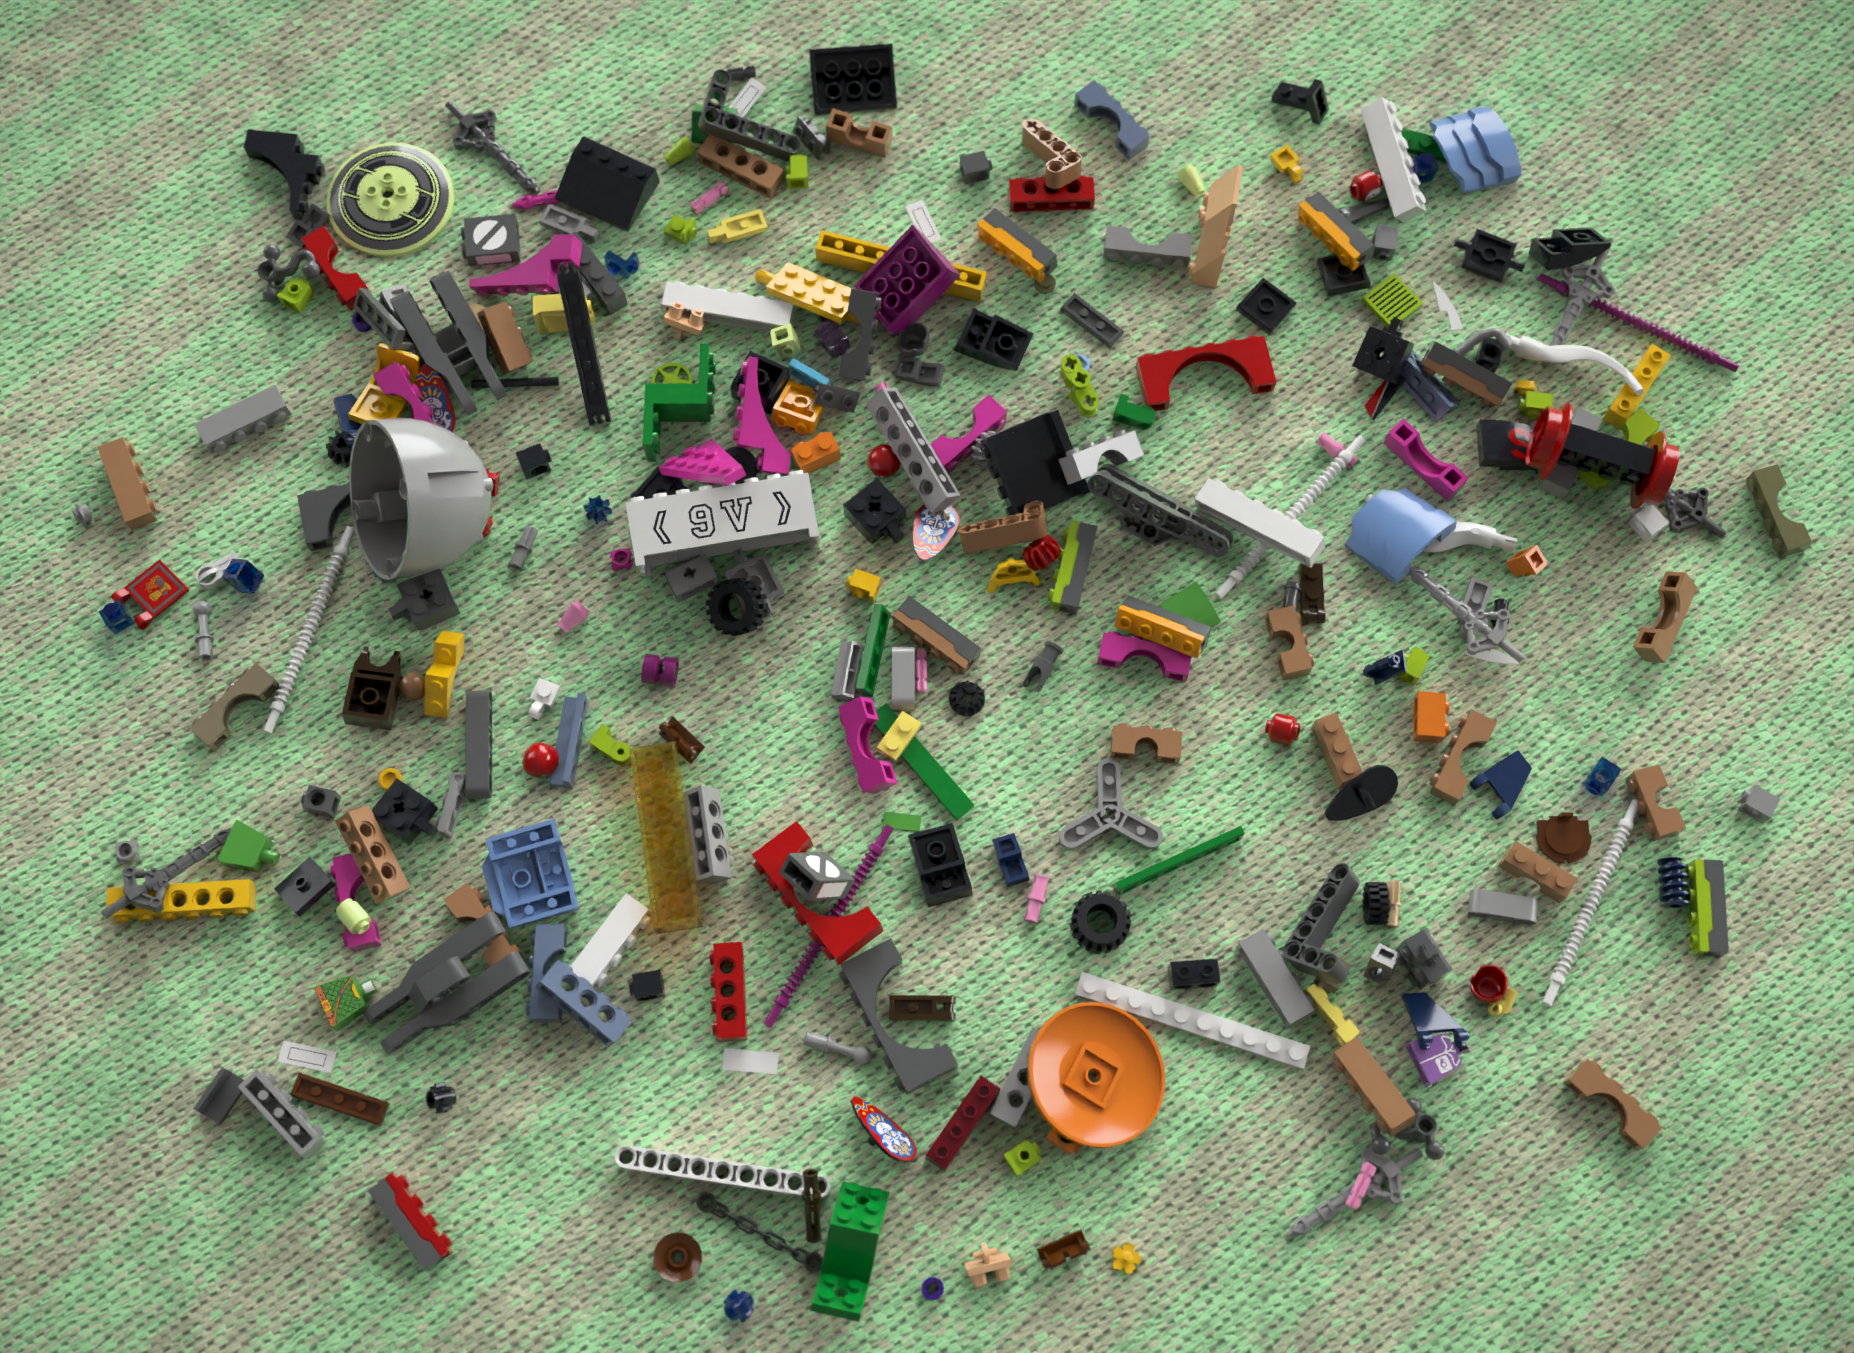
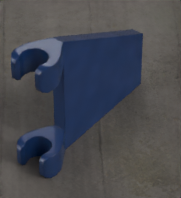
M353 394L335 397L333 401L344 440L347 445L352 446L357 430L362 424L349 420V412L355 405L357 398Z
M1517 750L1473 778L1469 784L1474 790L1486 782L1490 784L1504 803L1492 812L1494 818L1498 820L1511 811L1532 767L1520 751Z
M1426 992L1402 994V999L1417 1033L1420 1049H1430L1429 1043L1433 1042V1037L1430 1033L1453 1032L1455 1045L1457 1047L1466 1046L1465 1041L1469 1039L1468 1032Z

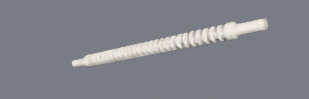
M1359 435L1346 450H1342L1338 454L1339 458H1335V462L1330 463L1331 467H1326L1327 471L1322 472L1323 476H1318V480L1314 481L1315 485L1312 484L1310 489H1306V494L1303 493L1302 498H1298V503L1295 502L1293 504L1294 507H1290V512H1285L1286 516L1284 517L1290 520L1300 517V512L1304 513V508H1308V504L1313 503L1312 499H1317V495L1321 494L1320 490H1325V486H1329V481H1333V477H1337V472H1341V468H1345V464L1350 463L1353 459V454L1366 441L1365 438ZM1262 542L1261 544L1257 543V548L1252 549L1253 553L1249 552V557H1244V562H1240L1241 566H1236V571H1231L1228 575V580L1218 589L1215 595L1222 599L1235 584H1239L1243 580L1242 576H1247L1246 572L1251 571L1250 567H1255V562L1258 563L1259 558H1263V553L1266 554L1268 552L1267 549H1271V547Z
M1632 799L1625 817L1620 819L1618 823L1617 834L1613 835L1615 840H1611L1612 845L1608 846L1610 851L1606 852L1607 857L1603 858L1602 868L1598 869L1600 874L1595 875L1597 880H1593L1594 886L1590 887L1592 891H1589V897L1585 898L1587 903H1583L1584 909H1580L1582 914L1578 915L1579 920L1575 921L1577 926L1572 927L1574 932H1571V938L1567 939L1569 944L1564 945L1566 950H1562L1564 955L1559 957L1561 961L1557 962L1558 967H1555V973L1551 974V984L1542 1002L1546 1006H1552L1560 986H1563L1566 981L1564 976H1568L1567 970L1571 969L1569 964H1573L1572 958H1576L1574 953L1579 951L1577 947H1580V941L1584 940L1582 935L1586 934L1585 929H1588V923L1592 922L1590 917H1594L1593 912L1597 911L1595 906H1598V900L1602 899L1600 894H1604L1603 888H1607L1605 883L1610 881L1608 877H1611V871L1615 870L1613 865H1617L1616 860L1620 859L1618 854L1622 853L1621 848L1625 847L1623 843L1627 842L1626 837L1630 836L1629 832L1634 827L1633 820L1638 811V800Z

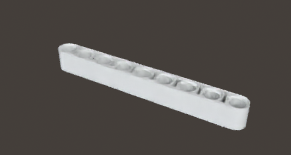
M622 1146L615 1154L616 1163L622 1169L796 1197H802V1191L804 1190L802 1172L633 1146ZM626 1152H632V1162L622 1164V1155ZM649 1156H656L657 1164L653 1168H647L645 1166L646 1159ZM674 1159L681 1161V1168L676 1172L669 1170V1164ZM697 1163L705 1164V1172L702 1175H694L693 1167ZM721 1167H728L730 1170L729 1176L725 1179L717 1177V1171ZM746 1170L754 1173L753 1180L749 1183L741 1181V1174ZM769 1174H775L778 1177V1182L773 1187L765 1185V1178ZM818 1175V1181L826 1184V1190L821 1194V1199H819L823 1200L830 1194L831 1187L828 1179ZM793 1178H799L802 1180V1186L798 1190H791L789 1188V1181ZM810 1188L811 1199H813L812 1188Z

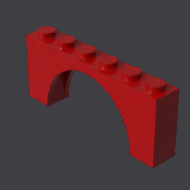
M1252 335L1241 340L1229 339L1224 343L1215 344L1212 342L1195 348L1188 346L1182 350H1166L1154 355L1148 353L1137 357L1135 366L1144 404L1152 407L1155 412L1168 410L1170 404L1169 386L1172 380L1182 369L1198 362H1218L1233 368L1246 380L1252 395L1274 391L1277 382L1265 336Z
M795 821L752 854L755 861L753 866L760 875L764 873L768 877L766 882L774 892L777 890L782 895L780 900L787 909L793 908L796 912L794 917L802 927L806 925L809 928L810 932L808 934L814 943L818 944L820 942L825 948L822 952L830 962L834 960L839 966L884 930L881 922L867 906L851 915L828 917L810 911L798 900L794 887L779 873L789 853H806L813 847L810 836Z

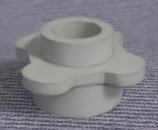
M76 502V510H73V515L77 523L82 522L83 526L87 527L86 522L92 521L91 513L86 504L79 506L78 502Z
M136 840L118 842L115 845L117 863L123 865L128 861L137 862L140 859V854L137 852L139 843Z

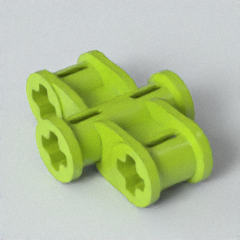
M1068 354L1061 360L1060 375L1069 389L1068 396L1075 403L1080 415L1085 418H1091L1097 413L1099 397L1094 387L1090 384V373L1084 369L1080 359L1076 355Z

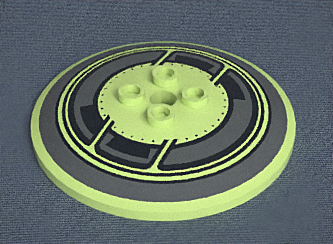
M403 143L379 144L356 153L337 170L327 192V213L330 214L329 220L337 235L350 247L372 256L396 257L423 248L442 232L453 211L454 188L446 168L435 156L426 150ZM388 191L394 192L390 198L383 197L384 193Z

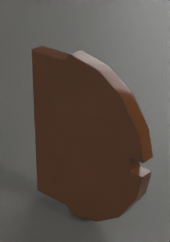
M1561 812L1558 816H1549V820H1537L1538 835L1536 840L1538 847L1546 857L1554 862L1564 863V859H1567L1568 863L1576 862L1584 857L1591 847L1592 836L1589 834L1588 820H1578L1577 816H1573V812Z

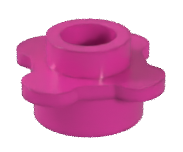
M617 549L610 553L613 571L617 572L624 568L630 570L633 567L630 549Z

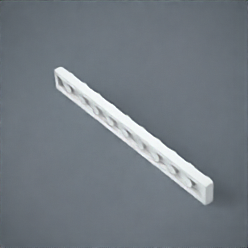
M1084 972L1081 973L1074 995L1092 1002L1109 1004L1129 1014L1301 1070L1305 1067L1310 1049L1309 1045Z

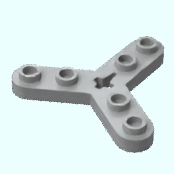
M1111 758L1100 761L1097 767L1098 808L1065 826L1059 834L1060 845L1067 850H1073L1111 829L1146 849L1157 848L1163 839L1161 829L1122 808L1120 765ZM1106 810L1115 812L1114 820L1107 818L1102 822L1100 821L1106 815Z

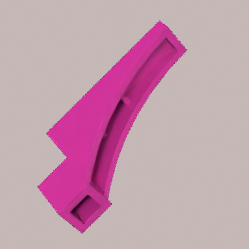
M574 234L553 235V240L525 262L498 274L470 278L469 287L482 297H488L490 294L500 296L518 294L526 296L529 293L547 295L550 292H557L559 264L564 263L566 270H569L568 262H573L574 267H580L582 242Z
M749 356L746 362H742L741 375H744L743 384H740L738 389V397H741V403L736 408L735 419L739 420L738 428L735 427L733 431V441H736L735 447L761 451V453H758L756 460L759 473L786 476L789 474L791 452H787L767 421L758 389V358Z

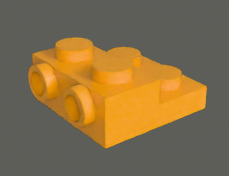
M789 380L773 407L772 421H775L780 427L789 426L795 428L800 434H813L825 406L813 403L816 396L813 394V388Z

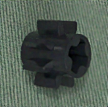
M446 1082L435 1083V1086H431L430 1091L426 1093L427 1106L430 1109L436 1108V1114L452 1109V1105L456 1103L454 1088L447 1087Z

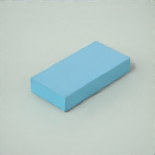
M794 358L790 361L789 370L792 376L811 387L818 386L820 383L830 385V379Z

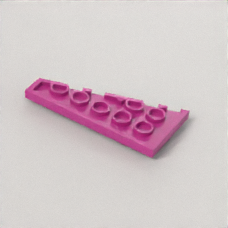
M712 438L696 447L686 448L683 450L682 455L670 457L665 460V464L659 466L661 474L665 476L727 486L746 476L743 467Z

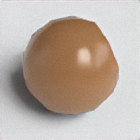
M417 672L408 673L399 683V691L402 696L414 701L422 699L425 695V677Z

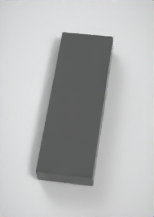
M1075 293L1060 309V311L1109 349L1124 334L1121 328Z

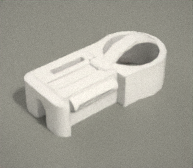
M233 550L230 551L231 554L218 560L215 564L210 562L198 569L196 579L203 588L213 589L244 569V565ZM216 573V577L212 582L202 583L206 576Z

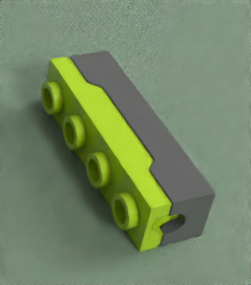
M1071 520L1070 528L1065 527L1062 540H1066L1065 548L1060 547L1061 552L1058 560L1061 561L1060 568L1055 567L1053 580L1057 582L1055 588H1050L1048 601H1052L1050 609L1077 615L1098 526Z
M1694 859L1688 864L1689 867L1685 868V873H1689V877H1686V880H1689L1690 883L1689 889H1687L1690 895L1686 896V899L1691 902L1690 912L1688 913V924L1691 926L1692 935L1689 937V947L1693 949V956L1722 957L1729 953L1723 860Z

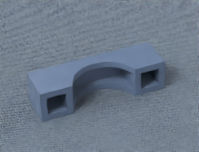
M1093 80L1075 93L1074 105L1087 118L1104 117L1116 125L1119 133L1116 138L1115 147L1128 160H1131L1148 147L1150 137L1148 131L1135 121L1132 114L1127 113L1121 107L1117 99H1113L1107 93L1103 85H1099Z
M536 924V930L531 933V944L534 945V954H530L529 966L530 969H533L532 978L528 979V992H531V1001H527L526 1015L529 1016L532 1022H562V1009L535 988V986L546 974L551 961L557 956L566 953L568 929L564 924Z

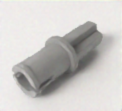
M532 526L525 527L519 543L515 544V552L508 563L511 567L522 570L528 554L532 552L531 546L538 533L536 528Z

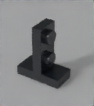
M1314 79L1309 88L1280 82L1271 96L1274 103L1309 111L1311 120L1315 124H1320L1329 110L1323 82L1318 79Z

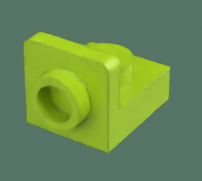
M674 214L665 227L664 234L687 245L689 240H693L697 234L696 220L691 217L688 221Z

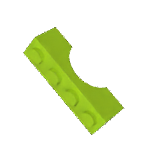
M1640 407L1625 422L1621 431L1624 440L1643 445L1645 442H1650L1657 433L1656 431L1660 424ZM1578 471L1577 476L1594 491L1600 487L1604 489L1613 480V478H1601L1598 476V473L1591 471Z

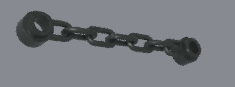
M705 1192L699 1195L697 1207L703 1213H712L719 1218L729 1217L735 1221L737 1228L747 1234H754L756 1232L763 1236V1241L774 1249H786L792 1252L793 1259L803 1264L809 1272L816 1273L821 1270L823 1258L819 1253L808 1252L801 1247L793 1249L786 1245L785 1239L772 1231L764 1233L757 1229L756 1222L746 1216L739 1215L736 1217L730 1214L728 1207L717 1201L713 1194ZM705 1199H711L712 1201L711 1206L708 1208L703 1206ZM717 1205L725 1209L721 1211L723 1215L714 1211ZM741 1219L753 1225L749 1227L751 1231L739 1225V1223H743ZM769 1235H772V1236H774L775 1238H777V1239H779V1240L782 1241V1242H778V1245H779V1246H777V1245H775V1244H773V1243H771L770 1241L767 1240V1239H769V1240L771 1239V1236H769ZM798 1251L806 1254L804 1260L797 1257L800 1255ZM812 1258L818 1259L819 1264L817 1267L809 1265V1261Z

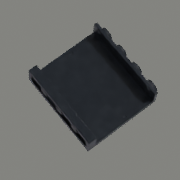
M1058 409L1048 411L981 440L983 445L980 448L984 458L989 460L991 465L989 472L992 478L998 482L997 492L1000 498L1006 502L1007 508H1005L1007 516L1024 513V506L1030 502L1041 501L1043 502L1044 509H1047L1077 495L1090 493L1086 479L1069 485L1066 481L1059 459L1066 457V452L1072 450L1073 446Z

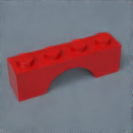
M322 226L302 238L305 245L302 249L313 253L316 263L320 268L319 274H325L327 278L324 280L331 291L334 289L337 291L338 294L335 296L342 306L347 305L349 310L352 311L358 289L365 288L368 291L369 289L357 272L346 274L338 272L333 268V261L339 249L326 228Z

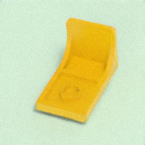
M379 343L377 346V362L373 374L394 362H398L401 366H406L411 375L408 379L414 385L417 373L420 370L419 357L413 353L391 349L389 345ZM372 375L368 385L349 412V420L363 424L368 420L400 418L409 402L402 396L385 395Z

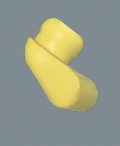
M1507 987L1503 998L1498 1002L1488 1005V1012L1495 1017L1510 1012L1518 991Z

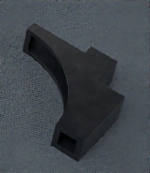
M248 129L243 147L249 158L269 164L284 176L290 190L289 210L294 220H302L304 213L308 210L307 199L308 194L312 193V184L320 183L321 177L325 174V165L322 164L318 155L304 154V144L301 143L298 134Z

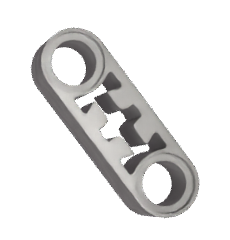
M892 647V710H915V647Z
M1482 889L1470 890L1468 914L1471 916L1524 925H1535L1537 923L1538 899Z

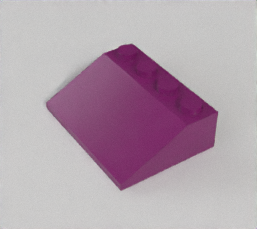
M912 224L854 287L858 290L879 293L878 297L882 298L880 311H876V316L889 332L899 335L900 330L904 331L908 328L909 323L916 322L961 275L950 261Z

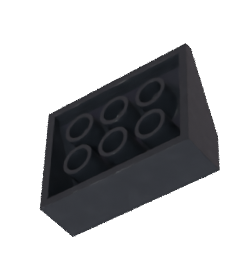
M892 43L809 50L814 114L831 113L832 109L849 112L897 108Z
M583 136L571 154L555 198L629 232L659 185L660 180L656 168Z

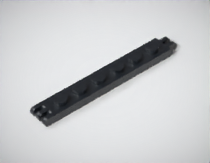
M568 262V272L564 263L559 264L561 273L557 274L588 423L590 426L595 425L593 416H596L597 423L602 424V414L605 415L606 422H611V414L579 269L575 270L573 262Z

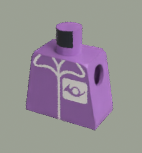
M1447 1033L1432 1036L1433 1042L1429 1043L1430 1049H1420L1418 1040L1408 1043L1405 1047L1426 1088L1461 1065L1458 1055L1468 1051L1467 1044L1465 1047H1457L1455 1042H1451Z

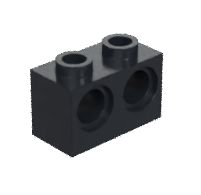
M1218 958L1170 962L1167 967L1170 990L1217 987L1220 983Z

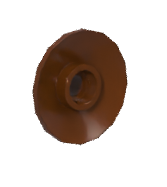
M673 1232L664 1236L657 1243L653 1252V1263L656 1271L663 1279L670 1282H684L691 1279L698 1272L702 1263V1250L699 1243L691 1235L684 1232ZM677 1253L683 1255V1260L679 1263L674 1260V1256Z

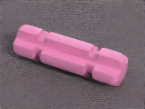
M723 182L718 183L715 189L711 188L700 196V200L696 199L690 204L696 214L703 211V207L707 208L720 199V195L724 196L728 193V188Z
M919 648L915 649V691L924 693L927 691V650Z
M1367 1162L1363 1164L1360 1170L1362 1173L1358 1175L1351 1190L1352 1194L1348 1196L1346 1205L1354 1210L1359 1208L1361 1204L1360 1199L1364 1197L1371 1182L1370 1177H1373L1376 1171V1167Z

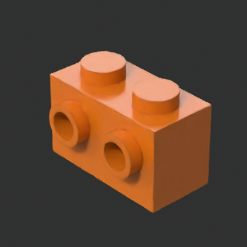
M831 431L819 433L813 439L807 442H799L790 449L791 458L796 469L803 470V473L810 474L841 460L840 448Z
M1418 691L1414 696L1413 741L1441 743L1445 736H1448L1449 723H1446V715L1449 712V701H1446V693Z

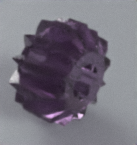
M828 320L818 326L819 328L815 330L816 338L831 357L837 358L847 352L846 350L850 348L849 340L834 321Z

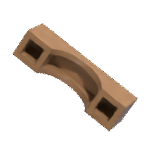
M1665 572L1658 588L1660 596L1658 619L1651 628H1641L1633 646L1644 661L1666 662L1697 590V586L1685 572Z
M1471 710L1467 716L1463 714L1457 725L1461 729L1458 735L1453 734L1448 744L1452 748L1449 754L1444 753L1439 762V766L1442 768L1439 774L1435 772L1429 785L1433 786L1430 794L1454 806L1458 803L1469 782L1460 767L1461 753L1471 747L1483 748L1494 730L1496 721L1474 710Z
M468 883L443 899L460 923L476 921L483 915L493 912L489 905L484 907L480 900L484 897L477 887L472 889ZM507 931L492 941V945L487 946L482 957L489 967L512 952L518 951L522 955L515 943L510 945L506 937L509 936Z
M1589 1059L1582 1061L1563 1082L1580 1099L1589 1096H1600L1609 1100L1616 1107L1620 1116L1618 1134L1636 1151L1644 1149L1662 1129L1658 1124V1119L1650 1112H1645L1639 1106L1640 1104L1637 1099L1625 1094L1620 1089V1084L1615 1079L1608 1078L1602 1072L1600 1065L1595 1061H1590Z

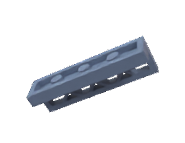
M1412 350L1401 375L1406 378L1403 386L1435 422L1439 421L1449 410L1457 408L1461 403L1436 375L1432 376L1423 371L1424 366L1420 364L1421 358ZM1384 353L1381 357L1385 358L1387 354Z
M578 693L577 698L566 696L564 698L556 743L559 762L554 773L551 774L550 786L572 789L574 787L588 707V699L585 693Z

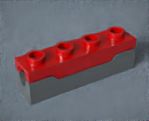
M392 1172L368 1190V1192L423 1269L430 1271L453 1253L450 1248L452 1242L445 1233L440 1234L435 1228L438 1225L435 1218L430 1213L426 1215L421 1207L424 1206V1203L417 1194L412 1196L407 1188L410 1184L402 1174L398 1176Z

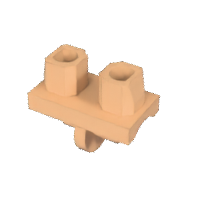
M674 302L665 314L662 323L670 325V331L677 333L676 340L680 341L683 335L691 338L692 334L699 336L705 326V322H703L704 313L699 310H692L690 317L683 315L685 306Z
M981 1243L982 1251L973 1253V1261L964 1263L968 1277H971L975 1287L987 1284L986 1272L994 1271L997 1281L1010 1278L1009 1267L1012 1265L1008 1253L998 1254L997 1247L987 1249L986 1243Z

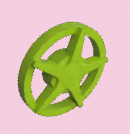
M667 363L658 367L652 377V383L656 382L659 373L664 377L663 383H693L690 371L679 363ZM667 368H676L674 373L668 374L663 371ZM680 370H683L688 375L689 381L680 379Z

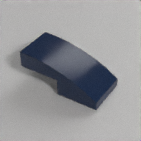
M1015 833L992 839L1007 887L1029 881V874L1024 864Z

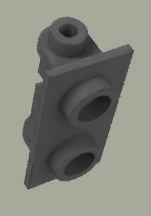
M798 116L793 132L814 157L819 160L822 152L828 153L832 149L831 143L823 134L816 135L819 133V130L810 119H802Z
M823 383L813 387V394L816 395L814 404L854 413L860 392Z

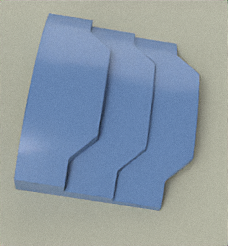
M1489 107L1469 109L1467 113L1449 116L1446 119L1429 123L1434 133L1433 138L1439 145L1449 170L1455 175L1463 193L1514 183L1522 175L1514 141L1503 121Z
M1406 487L1399 491L1381 490L1352 517V535L1346 541L1345 546L1396 585L1410 572L1411 562L1435 539L1442 542L1456 528L1457 521L1440 508L1436 509L1424 499H1420Z
M554 819L486 838L489 854L482 865L493 911L506 917L509 929L580 910L569 864Z

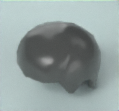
M915 322L909 323L906 330H900L897 339L899 351L908 357L923 354L930 343L927 328L923 324Z

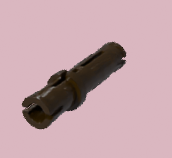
M807 1169L802 1172L804 1181L802 1200L805 1203L806 1241L817 1243L822 1240L819 1206L821 1190L818 1187V1171ZM810 1188H812L813 1201H811ZM812 1211L814 1213V1224H812Z

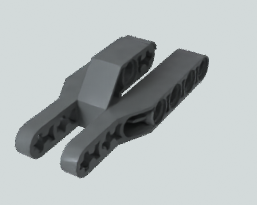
M448 270L432 278L429 282L453 324L433 333L410 291H405L389 300L410 338L415 343L424 363L428 368L431 367L437 371L442 380L451 386L464 411L469 416L478 410L459 377L460 375L478 367L497 401L506 397L507 394L489 363V342L486 334Z
M1102 465L1098 472L1093 474L1088 480V488L1093 494L1125 511L1120 519L1122 528L1154 546L1178 537L1213 556L1222 557L1228 552L1232 544L1233 535L1229 530L1199 515L1179 500L1114 465ZM1103 470H1107V471L1110 472L1111 475H1109V474H1107V473H1105V472H1102V471H1103ZM1094 479H1095L1096 483H1097L1098 485H1100L1101 487H1103V488L1097 487V486L1095 485V483H1094ZM1142 491L1149 493L1150 496L1142 493ZM1161 502H1166V503H1168L1170 507H1168L1167 505H1165V504H1163V503H1161ZM1131 515L1135 517L1133 523L1128 522ZM1141 521H1145L1144 524L1141 526V529H1139L1138 527ZM1146 526H1154L1157 533L1155 535L1147 533Z
M495 912L483 915L414 962L398 988L363 1012L369 1024L378 1022L410 1000H412L420 1015L381 1041L380 1044L386 1054L397 1051L428 1029L458 1024L530 974L518 951H515L468 981L470 975L462 962L473 958V954L485 946L489 947L492 945V941L506 932Z

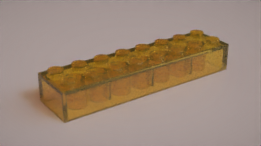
M676 741L630 748L653 928L656 934L703 927L687 821L679 751Z

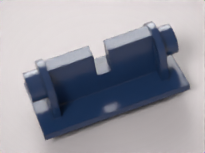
M1400 650L1372 664L1366 665L1363 670L1364 676L1374 678L1375 685L1407 672L1405 652Z

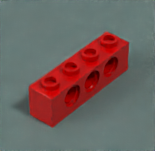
M1082 175L1058 189L1047 187L1044 177L1009 179V212L1094 210V177Z
M742 942L714 943V951H709L710 965H714L715 973L710 974L711 988H715V998H711L712 1012H716V1021H712L713 1036H717L719 1042L748 1040ZM726 963L733 965V970L728 974L721 972V967ZM724 988H734V994L731 997L722 996ZM728 1010L736 1013L731 1021L723 1019V1014Z

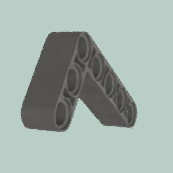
M719 69L715 71L708 85L698 120L699 128L713 136L784 161H790V156L797 154L801 148L800 140L794 135L724 111L723 108L730 87L731 76L726 70ZM716 81H721L724 85H720ZM711 99L717 100L718 103L712 102ZM705 118H711L713 122H709ZM726 125L732 126L733 129L727 128ZM746 132L752 133L753 137L747 135ZM766 139L772 140L773 144L768 143ZM786 146H790L793 151L788 150Z
M1340 863L1333 867L1282 950L1283 956L1295 969L1333 984L1342 983L1348 976V969L1335 954L1320 948L1360 884L1359 878L1345 863Z

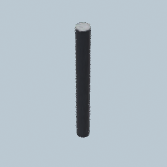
M559 377L499 379L503 388L559 385ZM485 379L471 380L472 389L489 388Z

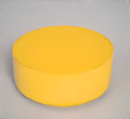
M387 768L380 773L378 782L382 789L387 791L396 778L403 782V777L398 770Z

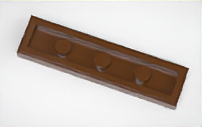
M300 1072L290 1093L292 1097L379 1126L382 1125L390 1105L387 1101Z

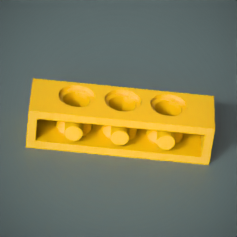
M1651 344L1632 373L1644 389L1643 394L1637 396L1626 382L1602 420L1621 431V428L1631 417L1671 355Z

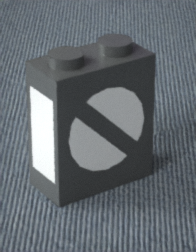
M515 214L464 218L461 236L462 240H465V246H462L463 258L468 260L469 266L521 262L519 224Z
M826 852L789 853L779 871L808 901L844 899L855 881Z

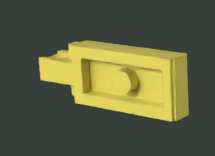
M758 209L721 220V223L717 224L716 228L707 230L711 244L720 241L726 243L768 231V226L762 210Z

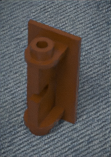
M672 717L668 723L663 722L659 726L661 730L659 735L690 764L693 763L705 748L675 717Z
M1082 1229L1037 1248L1039 1258L1045 1270L1049 1268L1053 1270V1268L1066 1263L1065 1258L1070 1257L1073 1260L1082 1255H1087V1251L1091 1250L1088 1242L1085 1240Z

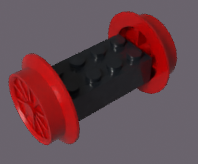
M1566 403L1560 410L1549 406L1543 409L1532 431L1525 457L1526 466L1538 469L1540 480H1546L1549 477L1556 463L1563 466L1572 465L1577 467L1579 471L1595 472L1601 478H1614L1620 480L1619 482L1623 485L1632 486L1630 505L1633 509H1638L1643 503L1657 506L1663 501L1673 482L1679 462V447L1666 443L1664 432H1657L1646 447L1572 424V404Z

